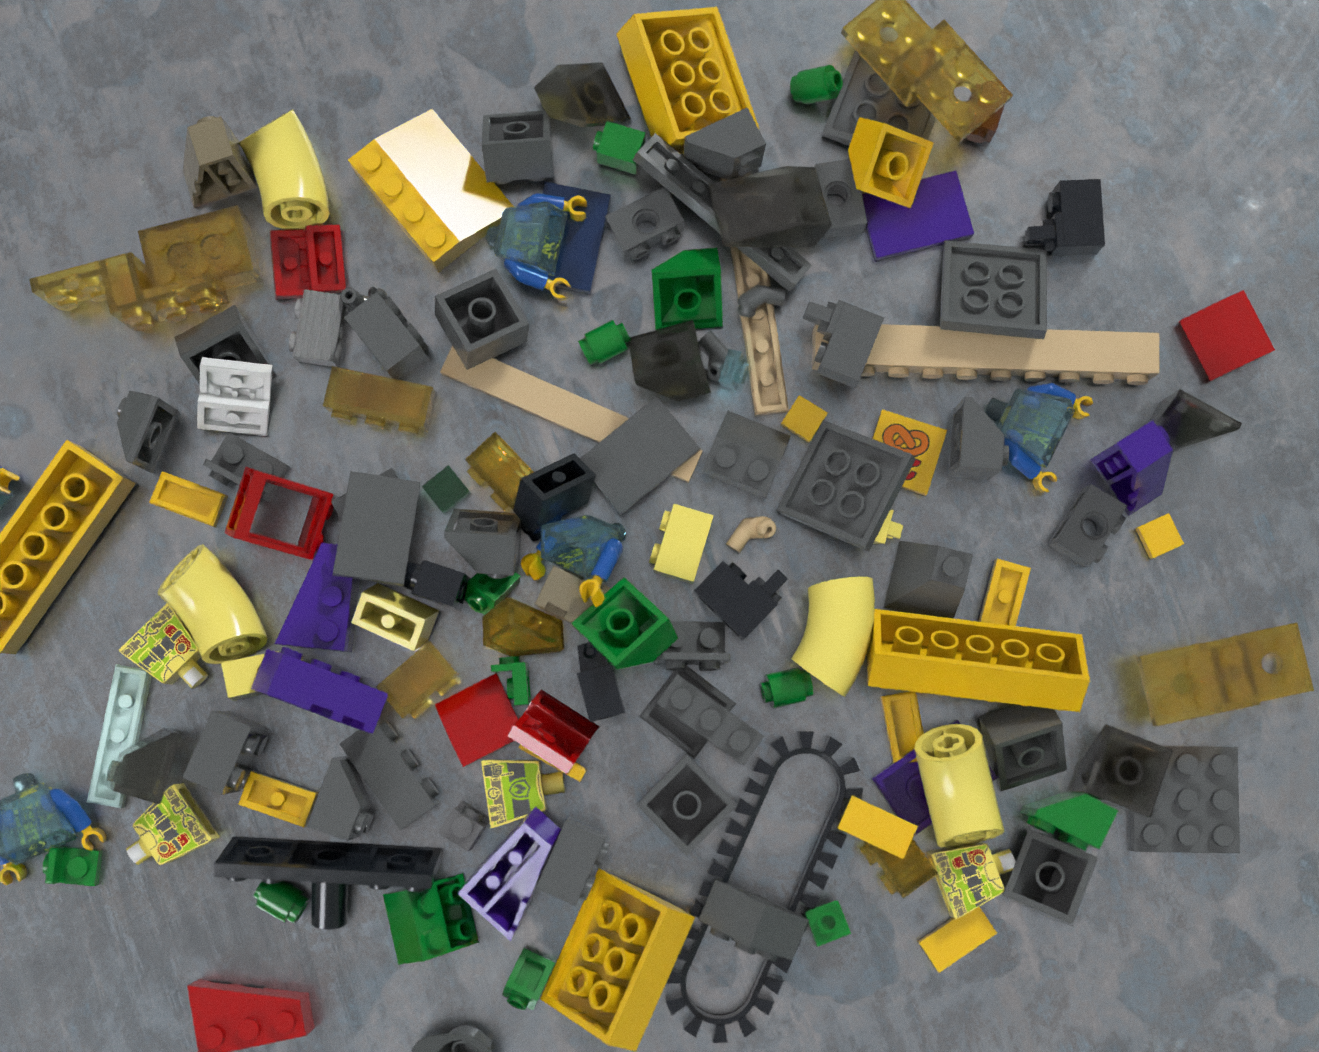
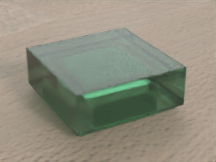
M449 465L422 485V488L443 514L471 493Z

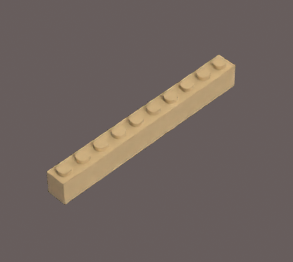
M816 324L813 328L812 370H818L820 365L814 359L821 342L829 343V341L823 339V334L817 332L819 325ZM882 324L861 377L874 376L875 372H888V376L894 378L908 377L909 373H922V377L928 379L942 378L943 374H956V378L961 380L976 379L977 375H991V380L995 381L1011 380V376H1025V381L1041 382L1045 381L1046 377H1059V382L1075 383L1079 382L1080 378H1093V383L1110 384L1114 382V379H1126L1129 385L1148 384V380H1151L1160 373L1159 333L1047 329L1044 339L942 330L940 326Z

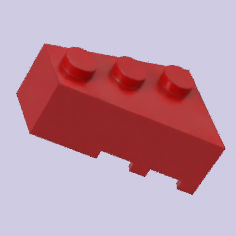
M200 979L187 985L198 1052H231L307 1036L315 1028L309 993L265 987L263 989L246 987L232 983H214Z

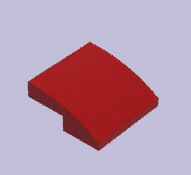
M306 225L305 230H270L275 300L303 298V293L306 289L331 294L342 293L346 288L340 225Z
M1244 290L1179 321L1210 381L1275 351Z
M497 673L434 704L463 767L514 742L513 739L508 737V734L519 718L512 706L511 700L508 699V694Z
M541 689L530 702L523 715L513 725L508 737L568 774L599 726Z

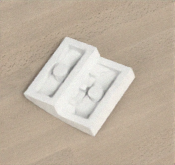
M202 357L200 363V393L197 406V429L267 436L272 365Z

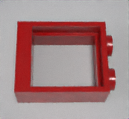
M245 467L224 533L235 539L313 560L314 554L318 552L321 543H323V534L321 532L325 520L331 517L334 509L331 502L333 501L334 494ZM265 482L313 496L297 545L250 531Z

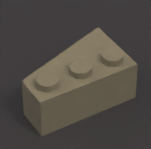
M221 116L204 117L199 119L196 124L187 127L183 174L194 208L258 188L252 167L238 143L240 141Z
M553 565L535 605L560 619L572 623L593 603L591 596L586 603L582 600L579 587L584 582V577L576 574L579 572L569 567H565V570H562ZM604 584L600 586L603 594L611 589Z

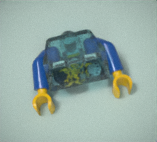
M540 193L533 194L520 202L516 207L506 208L503 211L500 226H491L487 230V243L495 247V256L504 260L505 269L518 282L541 291L544 288L548 289L555 299L560 301L566 300L565 296L555 293V288L559 284L571 287L568 281L564 278L550 280L548 275L554 276L568 216V213L565 211L569 212L570 217L574 221H583L587 218L586 213L582 211L577 212L573 209L576 206L587 207V201L582 196H574L569 201H564V197Z
M1054 383L1030 386L1026 390L1016 389L1009 403L992 398L985 411L990 419L999 422L997 427L1005 435L1004 445L1009 446L1008 460L1028 479H1033L1034 488L1040 492H1049L1042 485L1043 477L1047 476L1052 482H1057V476L1054 473L1042 472L1041 467L1047 469L1071 418L1083 419L1090 416L1081 410L1080 403L1084 406L1093 404L1091 397L1083 396L1077 399L1074 393Z
M590 515L541 525V541L535 547L537 552L525 555L521 559V567L527 576L530 575L533 580H539L546 572V568L541 562L543 559L585 578L593 576L592 579L586 580L580 585L579 592L584 603L591 596L594 607H598L604 601V594L600 586L602 582H607L616 563L621 558L623 552L621 542L626 539L625 528L621 523L610 524Z
M31 773L16 776L13 779L15 793L0 800V865L3 866V869L0 871V882L4 885H9L13 882L10 870L16 874V879L21 882L27 876V869L22 862L48 852L50 848L59 847L77 839V832H82V845L86 850L92 851L95 849L89 841L90 834L97 835L102 843L106 842L107 836L105 831L101 828H92L90 826L92 820L74 798L62 789H53L46 783L36 784L35 776Z

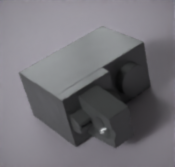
M838 300L837 304L828 302L827 307L810 301L803 319L819 325L817 332L824 335V340L829 341L828 344L821 342L814 361L820 363L817 373L855 388L861 378L884 317Z

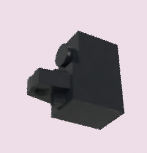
M1101 179L1060 180L1048 196L1049 212H1054L1052 219L1044 220L1043 226H1031L1025 231V245L1044 246V250L1049 251L1050 256L1097 254L1105 246Z
M575 453L522 477L520 480L513 512L521 519L522 531L528 534L533 542L544 537L548 527L561 521L563 515L589 502L596 474Z
M427 560L422 561L421 564L408 562L403 587L411 590V594L416 597L461 611L465 601L467 584L471 578L463 572Z
M722 561L693 593L743 641L778 605L777 602L782 597L776 591L788 578L778 569L766 582L759 576L748 585L744 581L747 575L735 563L732 562L728 566Z
M590 642L578 645L580 673H577L589 721L595 722L626 713L612 664H608L606 658Z

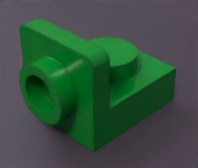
M477 572L468 581L465 601L475 612L482 613L491 619L496 614L497 605L519 584L521 576L514 572V576L508 575L506 578L496 579L489 577L487 574Z
M520 656L499 658V664L491 665V672H512V678H507L508 699H514L515 706L529 705L532 701L529 663L520 662Z
M70 846L50 848L49 853L44 858L42 867L43 874L46 875L45 884L65 883L98 886L103 850L94 849L90 851L85 848Z
M837 900L811 909L805 914L809 920L808 923L812 931L811 935L816 947L851 934L840 903Z
M523 948L502 995L507 998V1002L517 1009L526 1010L528 1008L534 1010L555 963Z

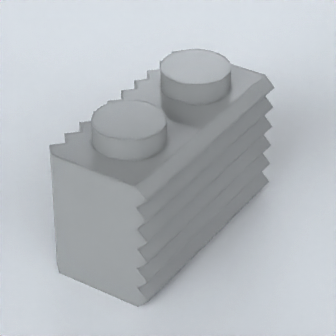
M306 289L303 293V299H297L295 318L299 319L297 332H291L289 351L293 352V357L298 362L339 367L346 327L344 317L348 314L349 308L341 300V294L337 295Z

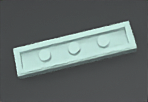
M115 665L87 798L88 803L125 808L152 675L142 668Z

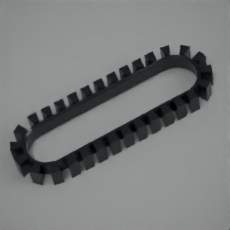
M797 731L800 748L790 751L783 736L769 743L780 756L772 766L757 757L752 771L767 774L763 787L748 777L743 788L744 792L759 795L753 807L739 797L738 806L734 811L749 815L748 821L744 827L730 817L725 829L726 833L738 835L740 839L735 847L721 838L716 849V853L731 857L726 868L712 858L707 869V874L722 877L721 882L728 883L775 774L784 761L802 753H810L823 758L830 764L837 776L838 792L788 907V910L806 918L804 913L795 911L799 901L810 909H814L820 899L818 894L804 891L808 881L824 890L829 878L825 873L813 871L817 860L833 869L838 855L822 850L826 839L842 848L847 837L844 833L831 830L835 819L840 821L844 811L840 810L844 798L850 799L851 796L862 800L863 788L861 787L846 788L844 775L860 771L855 758L850 757L838 765L832 758V755L843 744L831 736H827L822 751L812 749L814 731ZM703 878L698 889V895L708 897L713 884ZM694 898L689 914L699 918L704 905ZM702 922L699 929L692 924L686 938L693 939V945L689 949L683 944L677 959L685 961L682 970L673 967L666 984H681V993L665 997L671 1015H674L683 1007H688L692 1014L683 1023V1030L695 1038L702 1021L714 1024L712 1033L713 1043H728L724 1025L738 1021L745 1038L757 1030L756 1024L747 1015L752 1007H757L769 1016L774 1004L773 997L759 994L762 986L765 985L778 995L783 984L782 976L768 973L771 965L774 964L787 974L793 960L778 956L775 962L766 958L749 998L741 1008L727 1015L705 1013L691 1001L686 989V978L709 925Z

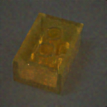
M238 205L138 231L153 296L164 305L263 280L248 218Z

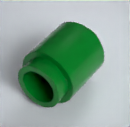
M832 65L799 71L790 81V91L793 99L803 104L836 99L843 86L840 72Z
M612 319L585 333V338L578 342L589 364L592 365L596 362L601 364L627 351L626 343L631 341L623 323L621 322L616 325Z
M798 667L765 674V682L760 683L764 703L770 702L773 709L805 702L806 697H811L814 694L809 672L805 669L799 670Z
M261 881L253 896L258 899L256 907L284 923L290 921L293 924H296L310 900L303 895L304 891L286 881L276 884H268Z

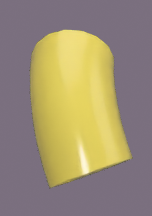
M293 109L238 142L256 177L262 199L263 215L267 222L284 230H305L306 225H322L327 221L330 213L323 174L309 137Z
M204 544L197 546L187 554L169 573L157 591L158 595L177 613L186 625L199 649L202 660L206 663L221 664L222 662L245 658L260 650L267 643L268 637L262 622L247 594L232 573Z
M870 577L840 578L808 587L809 610L807 624L802 640L791 658L807 672L844 697L860 672L871 641L875 597L873 578Z
M949 724L933 728L921 735L915 743V753L937 846L945 848L959 847L986 841L1001 835L1004 832V827L981 733L969 725Z

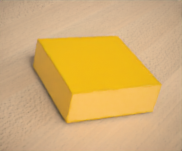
M799 395L783 419L781 426L810 443L828 412Z
M1169 513L1135 528L1150 559L1184 544Z

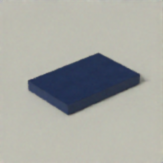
M545 182L542 194L564 197V201H569L574 196H582L587 201V207L576 206L573 210L585 212L587 218L579 222L574 221L567 211H563L562 214L543 211L538 213L537 219L561 215L568 216L565 228L557 220H541L540 226H542L541 230L544 231V234L546 232L545 238L551 233H556V230L559 229L560 233H557V236H552L550 242H557L561 245L556 263L544 269H532L547 274L550 280L564 278L571 286L559 284L557 288L591 294L606 225L605 216L608 215L611 195Z

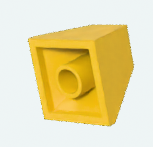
M859 117L848 148L856 189L911 208L934 142L888 124Z

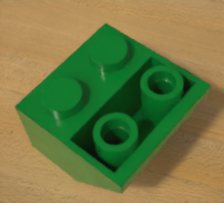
M1067 791L1023 805L1020 813L1028 816L1027 824L1050 834H1054L1057 831L1060 833L1058 840L1086 851L1088 846L1100 850L1118 810L1088 794Z
M463 873L434 880L432 888L424 891L411 892L402 888L383 894L398 965L424 962L479 943L471 906L457 894L465 884Z

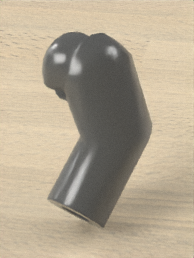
M756 285L740 295L738 299V313L743 317L750 318L755 315L756 308L763 303L783 306L786 289Z
M347 287L341 293V300L355 309L376 292H378L383 300L387 294L381 288L371 287L368 290V296H365L354 288Z
M709 331L699 340V343L710 354L706 373L709 379L722 381L729 373L731 353L712 331Z

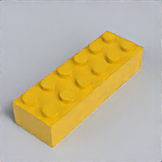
M66 440L0 533V653L17 654L136 484L83 447L69 440Z
M874 609V623L867 651L868 686L1049 708L1060 711L1080 712L1090 682L1082 634Z

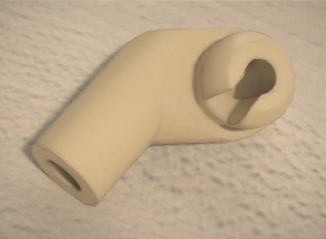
M765 516L744 518L726 545L740 553L749 539L771 538L776 532V525L770 518Z

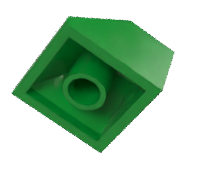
M718 248L683 250L651 270L656 332L723 327L721 266Z
M625 577L604 594V601L600 606L594 607L592 604L571 623L616 669L653 662L679 639L670 619Z

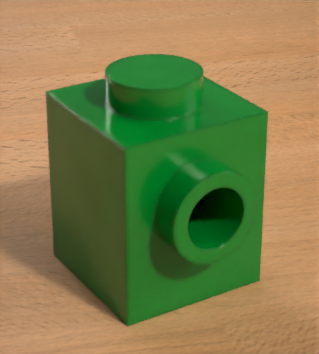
M606 121L603 132L597 131L593 143V151H597L598 164L636 175L639 165L633 161V158L646 143V134L643 131Z

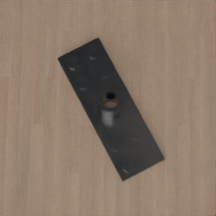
M232 837L214 863V877H226L228 881L240 882L246 879H262V882L268 884H276L282 881L312 882L311 924L318 929L332 930L347 924L348 884L369 885L370 888L375 890L405 887L408 891L420 892L431 889L442 861V848Z

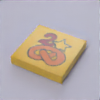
M882 409L872 439L908 452L915 457L916 460L902 489L926 496L947 430Z

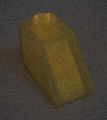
M507 597L482 617L483 646L510 657L554 653L564 649L563 620L510 597Z

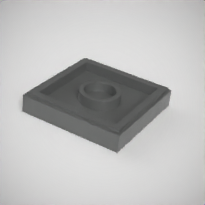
M687 666L685 670H674L639 717L695 759L708 740L657 704V701L676 674L728 711H731L736 703Z

